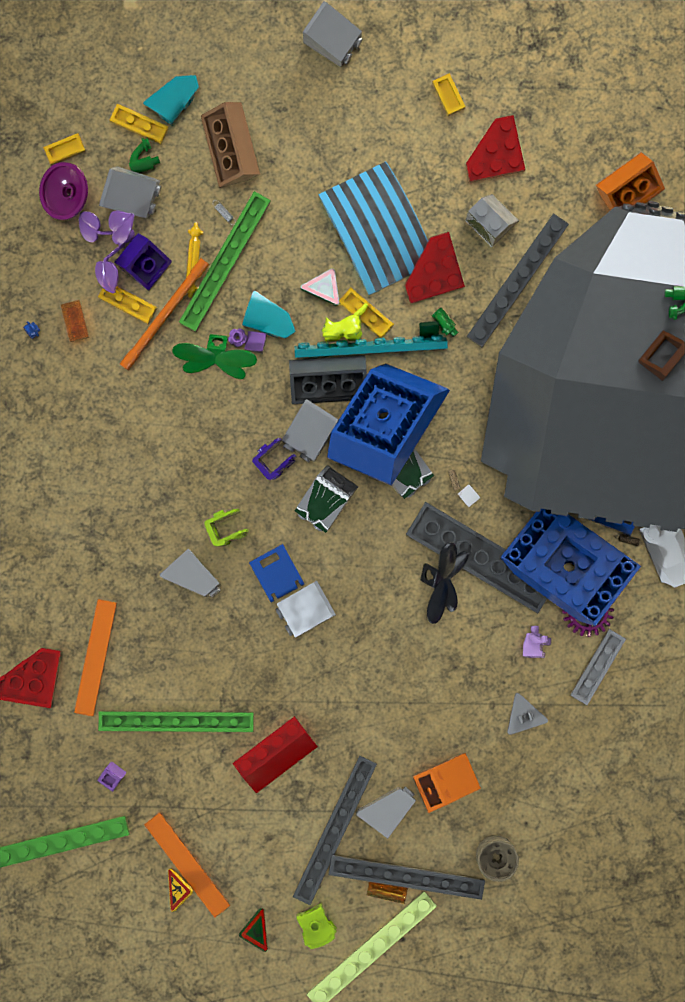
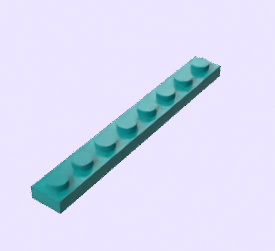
M432 335V338L413 336L412 339L395 337L393 340L376 338L370 342H367L366 339H358L353 343L340 340L336 341V344L322 341L318 342L317 345L299 343L298 346H294L295 358L448 349V341L443 335Z

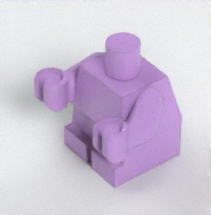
M531 626V633L526 634L523 644V656L526 658H545V652H543L542 647L543 645H551V638L542 636L539 633V626Z

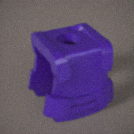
M281 438L275 439L269 445L264 444L257 451L259 454L252 460L255 466L269 480H275L283 475V470L286 467L289 468L297 458L295 454L291 455L273 472L266 466L262 459L282 442Z

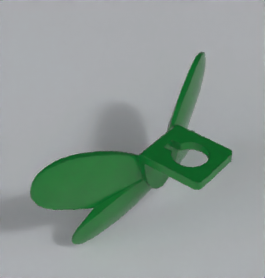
M210 334L207 349L190 343H180L172 349L174 356L188 361L183 365V371L186 373L200 372L216 364L228 375L236 379H244L246 373L242 368L251 367L257 363V357L250 351H226L228 336ZM221 340L223 343L215 346L213 341Z

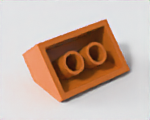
M642 152L596 185L602 200L610 210L614 207L623 206V204L635 205L636 202L646 203L665 189L654 162Z

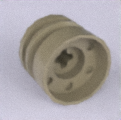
M492 835L479 843L476 850V861L479 869L487 879L502 882L510 879L515 874L519 864V857L514 845L507 838ZM494 853H496L497 855H499V857H500L499 860H496V859L493 857V854H494Z

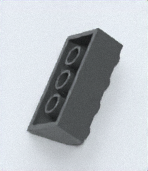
M365 355L289 360L292 404H303L306 399L312 403L351 401L367 376Z

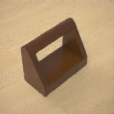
M663 330L638 362L663 381L685 355V341ZM667 340L678 350L665 366L660 368L648 360L662 343Z

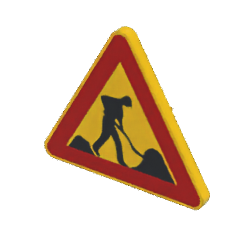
M168 869L170 910L175 912L193 894V890L173 869Z

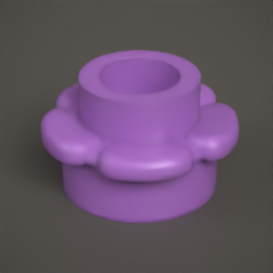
M239 328L230 331V337H228L230 344L235 347H241L246 343L247 336L243 329Z

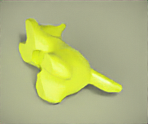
M365 303L353 315L339 322H332L329 318H326L322 329L325 341L335 342L341 337H345L349 341L360 339L362 336L360 316L366 311L368 304Z

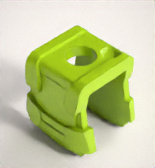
M232 509L225 513L221 510L214 513L213 518L204 522L214 546L229 545L232 540H238L247 536L248 529H243L221 539L215 523L240 513V509Z
M322 903L296 914L298 923L303 928L302 934L305 946L315 949L335 939L337 928L331 920L327 919Z

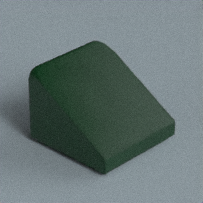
M437 321L419 323V336L432 338V335H439V323Z

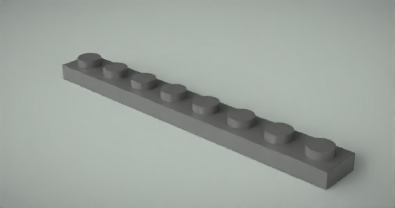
M553 213L467 335L468 339L481 348L484 346L569 224Z
M359 755L293 898L311 905L330 865L331 855L335 854L377 763Z
M331 855L328 873L331 876L482 900L485 885L484 879Z

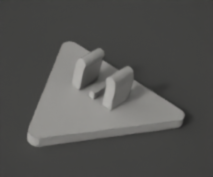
M519 693L515 694L507 731L509 735L548 722V719Z

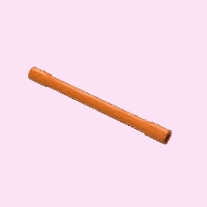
M202 258L198 260L190 274L135 346L123 358L120 365L128 371L147 344L210 264Z

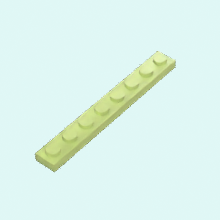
M423 891L306 995L312 1002H329L434 910L437 905Z

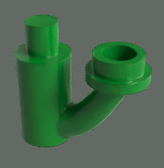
M141 138L142 142L133 151L129 160L131 171L143 173L154 169V165L160 164L158 156L154 158L148 156L138 160L144 149L146 152L151 149L148 138Z
M673 286L672 289H665L664 296L672 297V300H685V286ZM685 303L677 308V305L670 306L669 318L676 320L678 315L684 313Z
M442 307L432 315L433 319L443 329V334H451L452 337H455L459 333L455 328L456 324Z

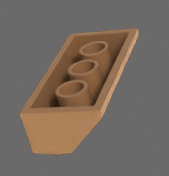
M224 102L202 114L201 119L219 187L245 182L260 175L242 102Z

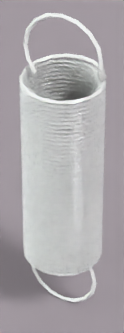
M221 203L214 206L230 223L233 216Z

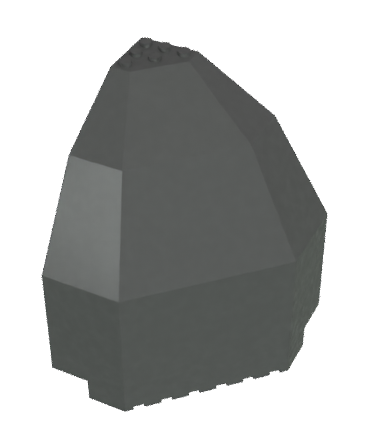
M648 201V204L636 202L635 205L623 204V206L614 207L552 261L498 356L481 462L508 475L504 497L536 512H540V509L551 510V514L567 516L568 513L578 514V518L595 520V516L606 518V522L622 524L623 521L633 522V526L650 528V525L661 526V530L677 532L678 529H685V355L663 381L638 362L663 330L685 341V312L678 315L676 320L669 318V307L677 305V308L685 303V300H672V297L664 296L665 289H672L673 286H685V212H675L674 208L668 206L661 207L658 202ZM665 340L648 361L663 368L678 349Z

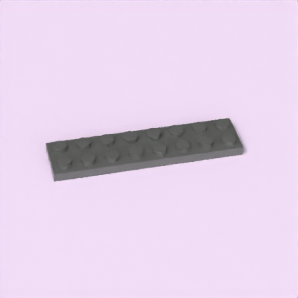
M424 503L406 533L408 537L438 555L445 544L453 542L457 547V555L462 551H466L469 554L468 560L462 568L463 570L538 614L547 598L518 578L501 559L506 549L429 503Z

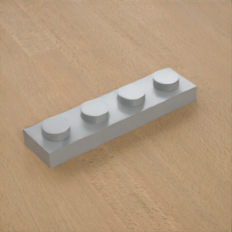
M608 629L570 696L588 705L626 638Z

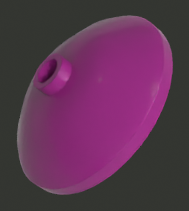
M60 162L52 165L45 172L39 188L40 201L44 210L51 217L59 220L71 219L81 212L87 200L88 184L84 173L79 167L72 163Z

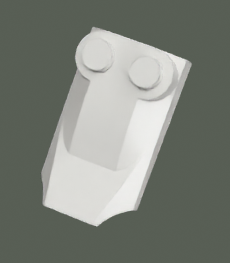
M650 525V528L644 527L639 529L661 583L669 584L674 588L685 584V537L682 530L678 529L677 532L661 530V526Z

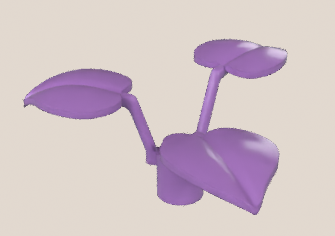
M119 210L113 211L109 216V227L112 231H100L101 223L99 218L92 212H81L79 214V228L86 241H97L98 234L112 235L113 242L119 245L103 261H98L95 266V275L99 284L106 291L116 293L115 290L119 278L118 270L114 263L108 261V259L120 249L125 248V244L130 243L135 237V232L132 229L134 214Z

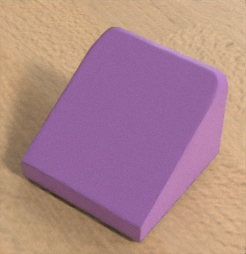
M248 331L244 350L263 354L267 334Z
M110 762L97 781L113 792L125 776L126 771L115 763Z

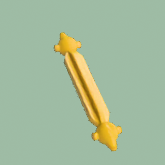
M194 223V226L190 230L188 229V233L192 237L189 240L186 278L199 260L200 240L198 237L203 235V231L198 227V223ZM195 283L187 292L189 298H192L193 293L199 288L196 287Z

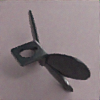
M453 542L447 543L442 547L438 559L439 569L427 563L423 565L420 580L435 588L427 607V619L432 624H436L441 619L445 607L450 612L457 609V593L450 579L464 567L469 554L466 551H462L457 555V547ZM428 570L431 571L433 579H427L426 574Z

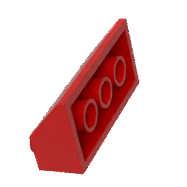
M294 716L232 764L254 792L258 793L318 746Z

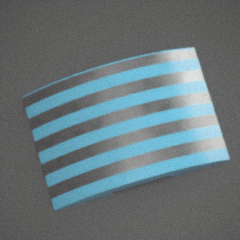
M387 162L381 163L318 194L368 295L410 276L428 240L408 198Z

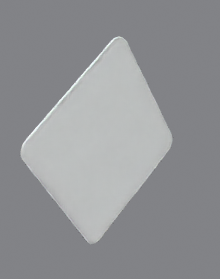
M467 485L458 493L468 507L480 499L479 495L470 485Z

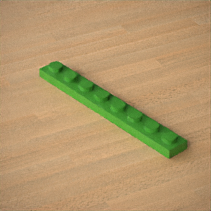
M255 191L253 192L179 321L180 324L194 332L197 331L271 202L270 199Z
M99 711L98 731L254 732V712Z
M122 816L0 847V868L128 836L130 833L126 817Z

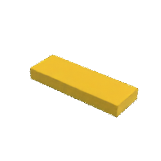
M120 104L116 105L109 120L113 124L160 145L169 129V126Z
M118 286L115 290L116 293H110L102 288L98 295L99 299L146 324L150 323L157 310L156 306Z
M351 287L339 300V303L352 315L367 303L368 307L360 316V321L379 338H383L394 326L389 319Z

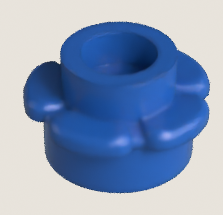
M27 321V324L23 327L31 339L36 336L39 337L38 332H40L38 326L34 322L30 324Z

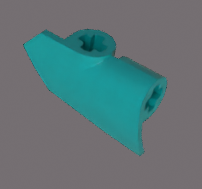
M196 75L174 77L146 99L143 104L157 112L165 122L172 125L182 110L187 109L194 99V94L199 88Z
M253 291L244 316L243 326L259 330L272 337H282L285 339L296 332L287 311L258 292Z

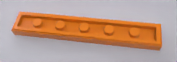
M97 600L74 713L94 716L117 607L115 602Z
M158 813L144 824L214 918L230 906L161 813Z

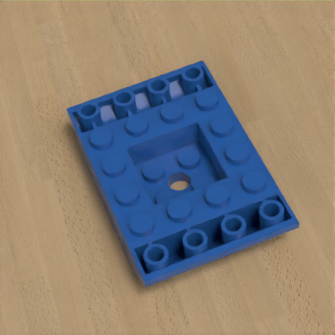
M386 363L370 369L331 432L327 457L392 486L450 390ZM388 412L386 418H379L382 413Z
M540 509V512H536L501 556V559L518 578L576 620L593 626L599 623L641 568L638 563L569 514L567 516L551 514V510ZM564 564H573L574 570L570 572L566 571L564 569Z

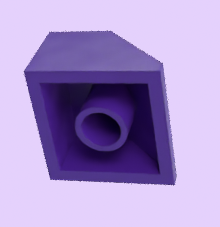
M138 233L114 263L149 291L172 261L149 239Z

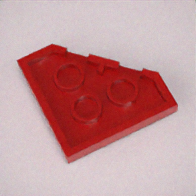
M514 115L496 118L466 162L470 183L526 170Z
M449 232L430 237L418 258L412 273L405 283L410 303L465 287Z
M40 648L33 655L1 676L0 700L52 708L61 651Z

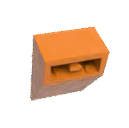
M466 753L413 775L428 813L481 789Z

